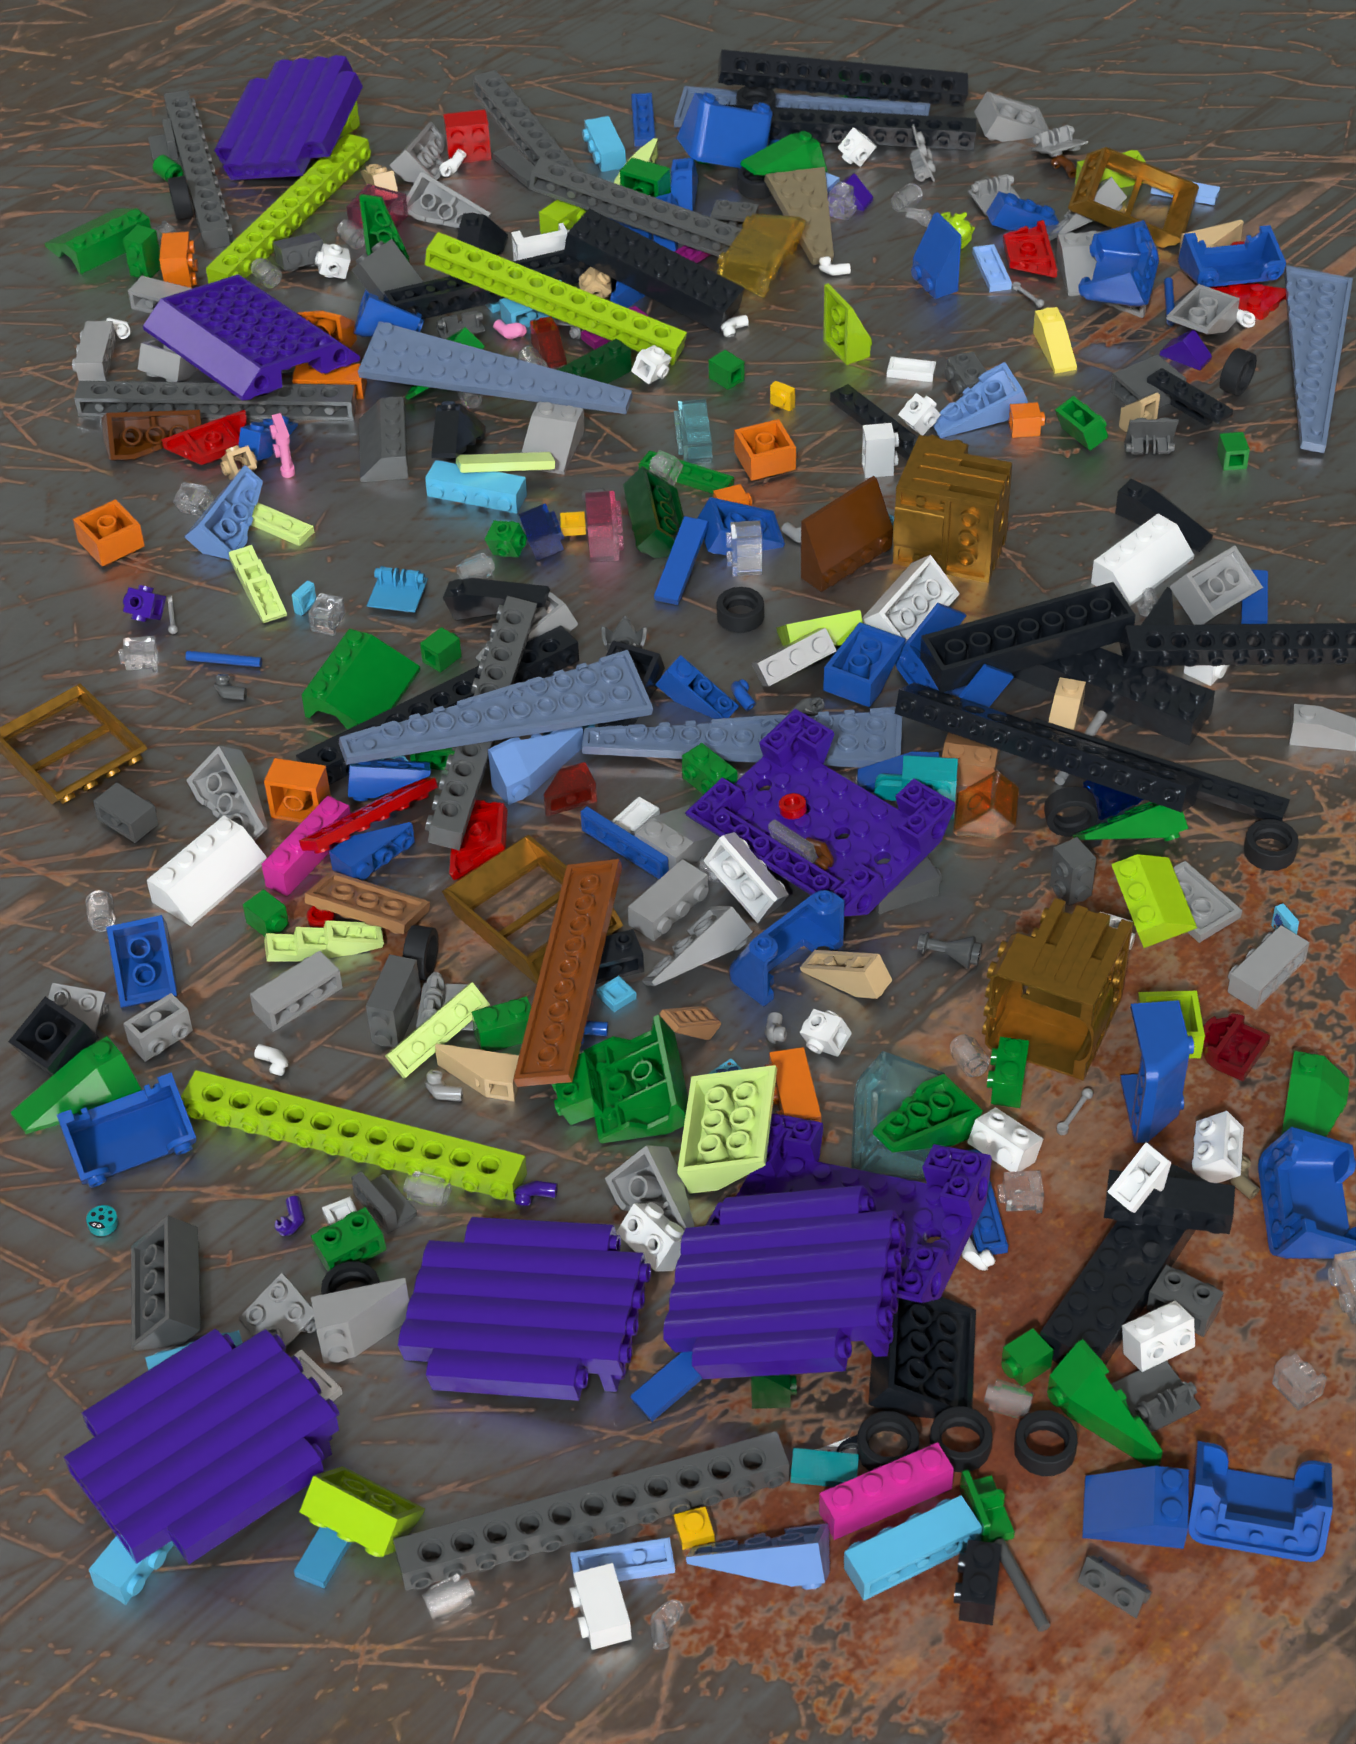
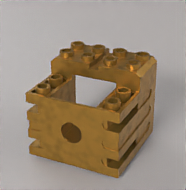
M919 435L896 486L893 564L908 567L911 563L931 555L946 575L989 583L992 577V570L996 567L997 558L1000 557L1002 545L1005 544L1007 538L1012 462L968 454L969 445L957 439L949 441L939 439L936 435Z
M1054 898L1050 908H1044L1040 919L1041 926L1040 928H1034L1031 937L1015 933L1011 935L1008 942H1001L997 957L1000 959L998 963L992 961L987 971V978L990 981L986 988L985 997L989 998L984 1008L983 1016H986L987 1019L984 1022L982 1034L985 1035V1045L991 1050L992 1048H998L1000 1037L1029 1040L1027 1062L1084 1081L1122 1000L1133 922L1121 919L1116 929L1109 926L1110 915L1102 912L1088 911V908L1076 905L1073 914L1065 912L1066 901ZM1024 985L1028 986L1025 994H1023Z

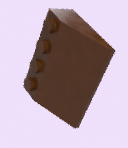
M875 476L870 477L801 521V578L820 592L834 586L838 581L852 574L855 570L871 562L872 559L892 547L893 527Z

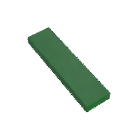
M651 450L638 464L639 469L643 466L658 477L713 494L714 490L734 485L733 476Z

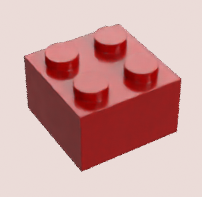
M485 109L443 114L448 159L454 156L457 149H461L466 153L462 163L491 160L489 127Z

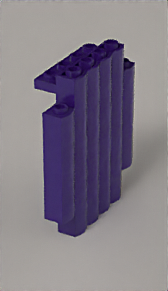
M334 55L330 58L315 57L311 60L306 58H298L294 61L282 59L275 62L267 79L254 78L248 82L214 149L221 163H224L223 168L230 180L303 176L311 158L330 157L363 88L356 72H353L347 57Z
M863 1185L725 1198L720 1209V1225L688 1227L682 1235L681 1253L675 1267V1283L670 1292L669 1312L664 1321L663 1340L674 1352L692 1351V1367L703 1379L846 1371L848 1358L852 1354L851 1341H863L875 1357L888 1356L889 1343L893 1341V1316L898 1310L897 1290L898 1285L902 1282V1257L906 1255V1242L904 1240L906 1237L905 1223L900 1219L895 1210L874 1212V1199Z
M471 1217L466 1228L464 1242L428 1241L423 1253L421 1268L416 1276L414 1292L408 1303L406 1319L400 1329L398 1347L404 1360L428 1362L426 1377L432 1390L579 1401L582 1388H586L588 1384V1373L599 1374L605 1391L617 1392L620 1380L625 1378L626 1363H630L632 1358V1336H636L638 1333L639 1309L644 1307L645 1282L650 1281L651 1265L646 1262L644 1253L620 1251L621 1237L617 1235L614 1225Z
M215 1328L82 1412L86 1428L94 1438L65 1455L66 1466L69 1473L136 1564L171 1541L186 1562L191 1564L308 1486L314 1475L324 1472L322 1461L332 1455L329 1442L332 1440L331 1435L339 1431L337 1416L340 1415L339 1411L331 1399L325 1400L320 1395L322 1392L313 1377L307 1378L302 1373L304 1369L297 1357L294 1355L289 1357L284 1352L286 1351L285 1344L277 1334L272 1336L264 1329L236 1347L227 1333L222 1335Z

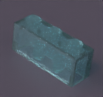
M706 399L678 401V411H674V424L679 425L676 426V440H681L677 441L678 455H683V461L692 464L712 463V441Z

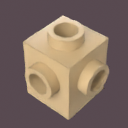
M590 267L579 277V287L581 290L603 299H607L612 292L610 276Z
M237 445L226 450V454L221 458V469L225 476H229L230 480L234 478L244 465L251 471L257 469L256 457L250 451L249 446L240 448ZM235 461L240 464V469L237 468Z

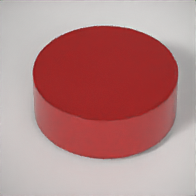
M796 793L783 796L779 800L781 816L786 819L802 817L807 811L805 798Z
M312 906L307 912L308 925L310 928H324L325 921H335V913L328 910H319Z

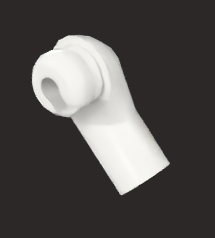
M457 149L451 159L440 165L441 175L449 177L455 173L465 159L466 153L461 149Z
M821 257L819 259V269L831 276L846 275L851 272L849 263L834 265L831 264L830 257Z
M1238 309L1236 321L1242 327L1250 328L1255 324V315Z
M747 316L733 317L721 325V331H723L724 336L727 338L732 337L736 333L735 329L748 326Z
M113 318L106 320L113 321L114 329L120 339H127L131 335L128 322Z

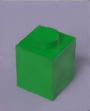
M723 350L709 359V379L729 390L745 380V362L727 350Z
M1244 433L1219 434L1217 455L1223 471L1247 469L1250 449Z
M442 627L420 643L422 662L441 673L462 657L460 638Z
M264 889L243 904L246 923L264 937L266 933H279L289 925L286 906Z
M1032 1328L1003 1347L1001 1366L1004 1373L1009 1378H1014L1022 1387L1051 1368L1054 1350Z

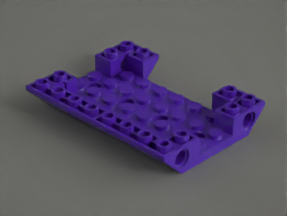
M239 274L161 298L143 325L144 331L242 401L251 400L255 396L271 393L273 390L281 388V370L291 369L292 366L309 363L311 367L322 374L330 373L334 369L347 367L354 362L360 361V356Z
M794 709L759 742L763 757L734 784L721 778L685 814L719 837L735 832L739 838L747 842L752 853L762 860L767 868L806 893L812 895L821 890L835 893L844 900V916L868 915L942 841L955 809V802L913 778L895 796L898 810L823 765L835 735L834 731L799 710ZM763 786H771L769 790L759 791ZM787 794H800L805 798L807 810H810V812L798 819H786L780 814L779 800ZM841 834H849V837L846 839H837ZM807 837L827 843L834 857L832 867L824 871L818 865H815V860L819 858L817 854L803 848V842ZM881 859H890L887 864H877Z
M772 1113L766 1165L748 1174L736 1197L863 1185L874 1199V1212L895 1210L906 1226V1237L904 1239L906 1242V1255L902 1257V1282L898 1285L897 1298L919 1303L940 1299L986 1204L992 1163L991 1155L933 1144L922 1166L926 1183L819 1162L824 1128L823 1123ZM718 1202L706 1226L720 1225L721 1202ZM931 1237H940L939 1240L933 1243L926 1242Z

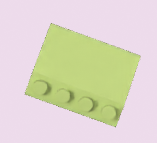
M776 1065L691 1076L677 1170L678 1175L690 1194L720 1190L766 1165L777 1075Z

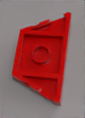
M1044 220L1037 221V226L1031 229L1024 226L1017 231L1003 235V245L1009 268L1053 278L1057 277V266Z
M1258 283L1209 287L1240 298L1238 309L1253 313L1255 319L1258 320L1266 318L1271 311L1279 307L1280 301L1286 300L1285 288L1265 286Z
M242 410L161 439L163 448L200 465L220 459L226 454L227 449L239 445L240 429L247 426L246 411Z
M483 800L475 801L460 851L451 848L449 874L453 880L459 879L505 850L508 810L504 803H487Z

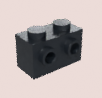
M633 929L606 936L595 984L610 981L617 976L622 978L644 972L643 951Z
M968 1539L967 1551L959 1552L957 1572L964 1573L963 1583L956 1582L953 1602L960 1604L959 1621L993 1625L1002 1544Z

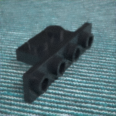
M1163 368L1147 377V383L1171 396L1170 405L1206 426L1212 422L1220 424L1233 415L1232 408Z

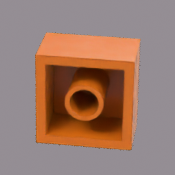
M189 232L162 233L159 260L165 282L194 288V285H197L196 272H199L198 260L193 257V254H195L194 240L190 241Z
M779 419L734 430V452L751 481L796 470V446Z
M116 499L73 519L78 542L101 566L112 563L145 546L140 524Z
M274 758L264 780L270 815L274 819L302 823L327 796L331 797L327 770L324 765Z

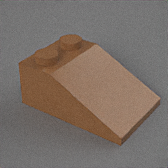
M948 732L942 758L958 759L956 786L993 790L1000 750Z

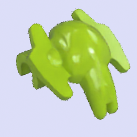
M950 212L940 214L961 234V249H963L972 240V234L975 230V227L968 220L964 219L967 213H955L953 217Z

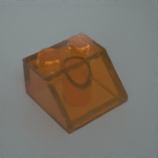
M997 770L957 793L953 833L957 836L996 839L1004 833L1010 832L1016 827L1019 788Z

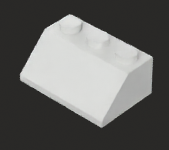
M735 832L721 836L704 859L706 865L757 923L780 907L789 896L784 885L772 876L766 864L752 853L747 842L739 838Z

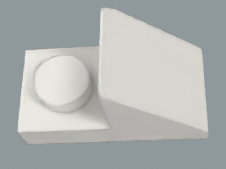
M1146 1142L1108 1190V1193L1129 1211L1135 1213L1154 1188L1159 1191L1164 1189L1171 1162Z

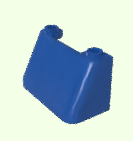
M695 92L677 139L687 154L694 160L741 168L740 163L742 160L768 146L773 113L770 106L762 102L754 104L752 110L720 105L716 97L711 93L704 92V94Z
M1142 220L1094 234L1089 249L1091 256L1096 258L1097 263L1092 281L1089 277L1081 279L1078 285L1080 295L1090 301L1134 307L1148 305L1159 264V255L1145 221Z
M1270 225L1259 226V233L1254 237L1247 235L1244 244L1206 248L1204 240H1199L1198 242L1195 233L1184 234L1178 257L1181 270L1195 283L1206 287L1276 280L1283 274L1286 266L1285 258Z
M365 290L359 305L354 334L360 337H373L379 321L420 332L424 320L421 319V313L412 314L379 300L378 296L369 294Z
M827 890L813 893L747 945L730 965V980L763 1007L774 999V991L770 987L774 984V976L769 972L802 946H805L811 952L817 950V947L822 946L829 947L830 951H837L843 946L844 900Z
M171 1072L157 1077L159 1083L153 1085L152 1089L148 1084L144 1086V1090L90 1110H87L85 1107L81 1109L82 1115L78 1113L72 1114L71 1109L56 1114L83 1185L89 1184L90 1188L97 1187L107 1182L106 1178L174 1152L176 1155H182L193 1149L192 1145L196 1143L197 1139Z
M1290 1127L1261 1154L1258 1172L1268 1246L1272 1255L1285 1259H1356V1227L1349 1229L1342 1184L1356 1169L1353 1145Z
M1197 1442L1188 1525L1189 1534L1192 1539L1205 1545L1303 1562H1314L1323 1556L1333 1510L1332 1463L1320 1461L1303 1462L1297 1467L1294 1480L1230 1470L1228 1469V1454L1223 1447L1213 1443Z

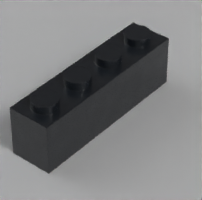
M1109 1169L1104 1218L1120 1222L1145 1223L1151 1226L1177 1227L1182 1230L1208 1231L1213 1234H1230L1234 1216L1235 1185L1167 1177L1164 1189L1159 1191L1154 1188L1138 1210L1133 1213L1108 1193V1190L1123 1172Z

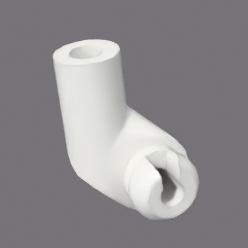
M262 1044L257 1045L255 1058L271 1062L270 1073L283 1076L285 1068L289 1065L285 1054L276 1048Z
M969 1237L961 1254L962 1257L977 1269L982 1271L988 1270L989 1266L995 1264L994 1256L988 1249L983 1250L979 1254Z

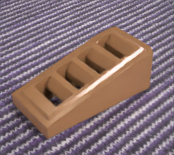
M704 1006L662 1009L659 1013L661 1018L675 1033L703 1040H710L721 1026L720 1020Z

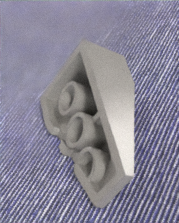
M430 121L389 165L394 174L401 177L403 181L415 182L422 171L438 180L441 176L439 167L443 163L441 153L444 151L445 136Z
M422 171L400 208L419 221L459 228L463 213L485 214L488 218L492 215L487 210Z
M1110 177L1100 182L1093 201L1119 211L1123 207L1121 203L1127 196L1113 178ZM1069 210L1064 215L1065 219L1060 221L1049 234V240L1057 238L1058 234H1066L1094 220Z
M549 592L545 606L536 608L528 641L560 625L569 633L579 625L567 605L551 592ZM485 647L476 657L479 663L481 659L486 660V656H484Z
M1291 704L1289 745L1356 751V718L1322 706Z
M218 746L190 775L187 782L196 799L202 805L210 808L214 816L221 818L224 815L243 826L251 838L256 841L268 827L252 769L241 750Z
M711 906L687 929L690 935L677 941L672 946L674 951L672 956L667 955L663 957L642 982L645 985L656 986L726 953L739 950L747 943V937L752 933V930L732 906Z
M646 1145L605 1178L617 1205L623 1211L629 1212L634 1203L648 1204L651 1202L661 1207L664 1211L663 1215L671 1222L680 1225L684 1231L688 1227H695L684 1184L677 1173L678 1166L668 1147Z

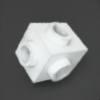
M853 127L837 148L843 153L841 157L849 164L854 162L861 167L877 146L866 135Z
M323 244L321 252L317 251L315 257V264L318 265L319 274L328 278L337 277L345 279L351 261L349 249L342 248L336 244Z
M653 345L647 349H642L638 353L631 372L650 384L660 378L663 379L668 374L670 369L668 366L672 358L663 349Z
M916 393L907 401L898 416L917 433L924 435L936 423L941 414L935 409L937 404L926 395L923 398Z
M813 1009L808 1019L804 1021L800 1034L811 1051L818 1054L825 1052L838 1057L852 1032L844 1020L836 1013L829 1010L822 1012Z

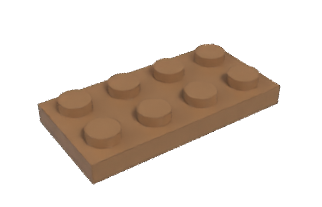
M333 871L305 893V904L315 906L319 910H328L340 914L344 918L363 921L370 926L382 927L396 934H405L412 925H415L429 912L430 901Z

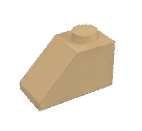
M1154 393L1122 407L1119 427L1127 433L1130 420L1137 418L1157 420L1160 394Z

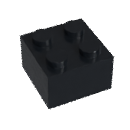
M45 996L8 1042L25 1058L53 1076L79 1052L94 1044L99 1037L83 1021Z

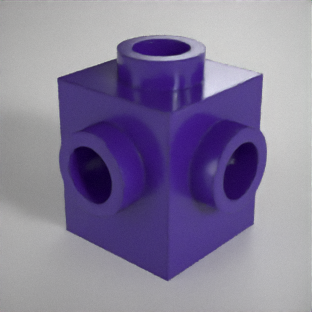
M139 584L138 589L128 587V592L123 599V612L132 614L131 619L146 622L147 618L161 620L166 596L153 593L154 588Z

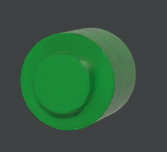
M160 155L153 163L154 173L166 182H168V178L179 177L184 174L181 166L167 155Z

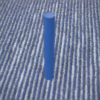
M1170 277L1164 280L1166 318L1175 308L1173 279ZM1166 320L1168 325L1175 324V322Z
M197 651L186 652V661L250 667L262 666V657Z

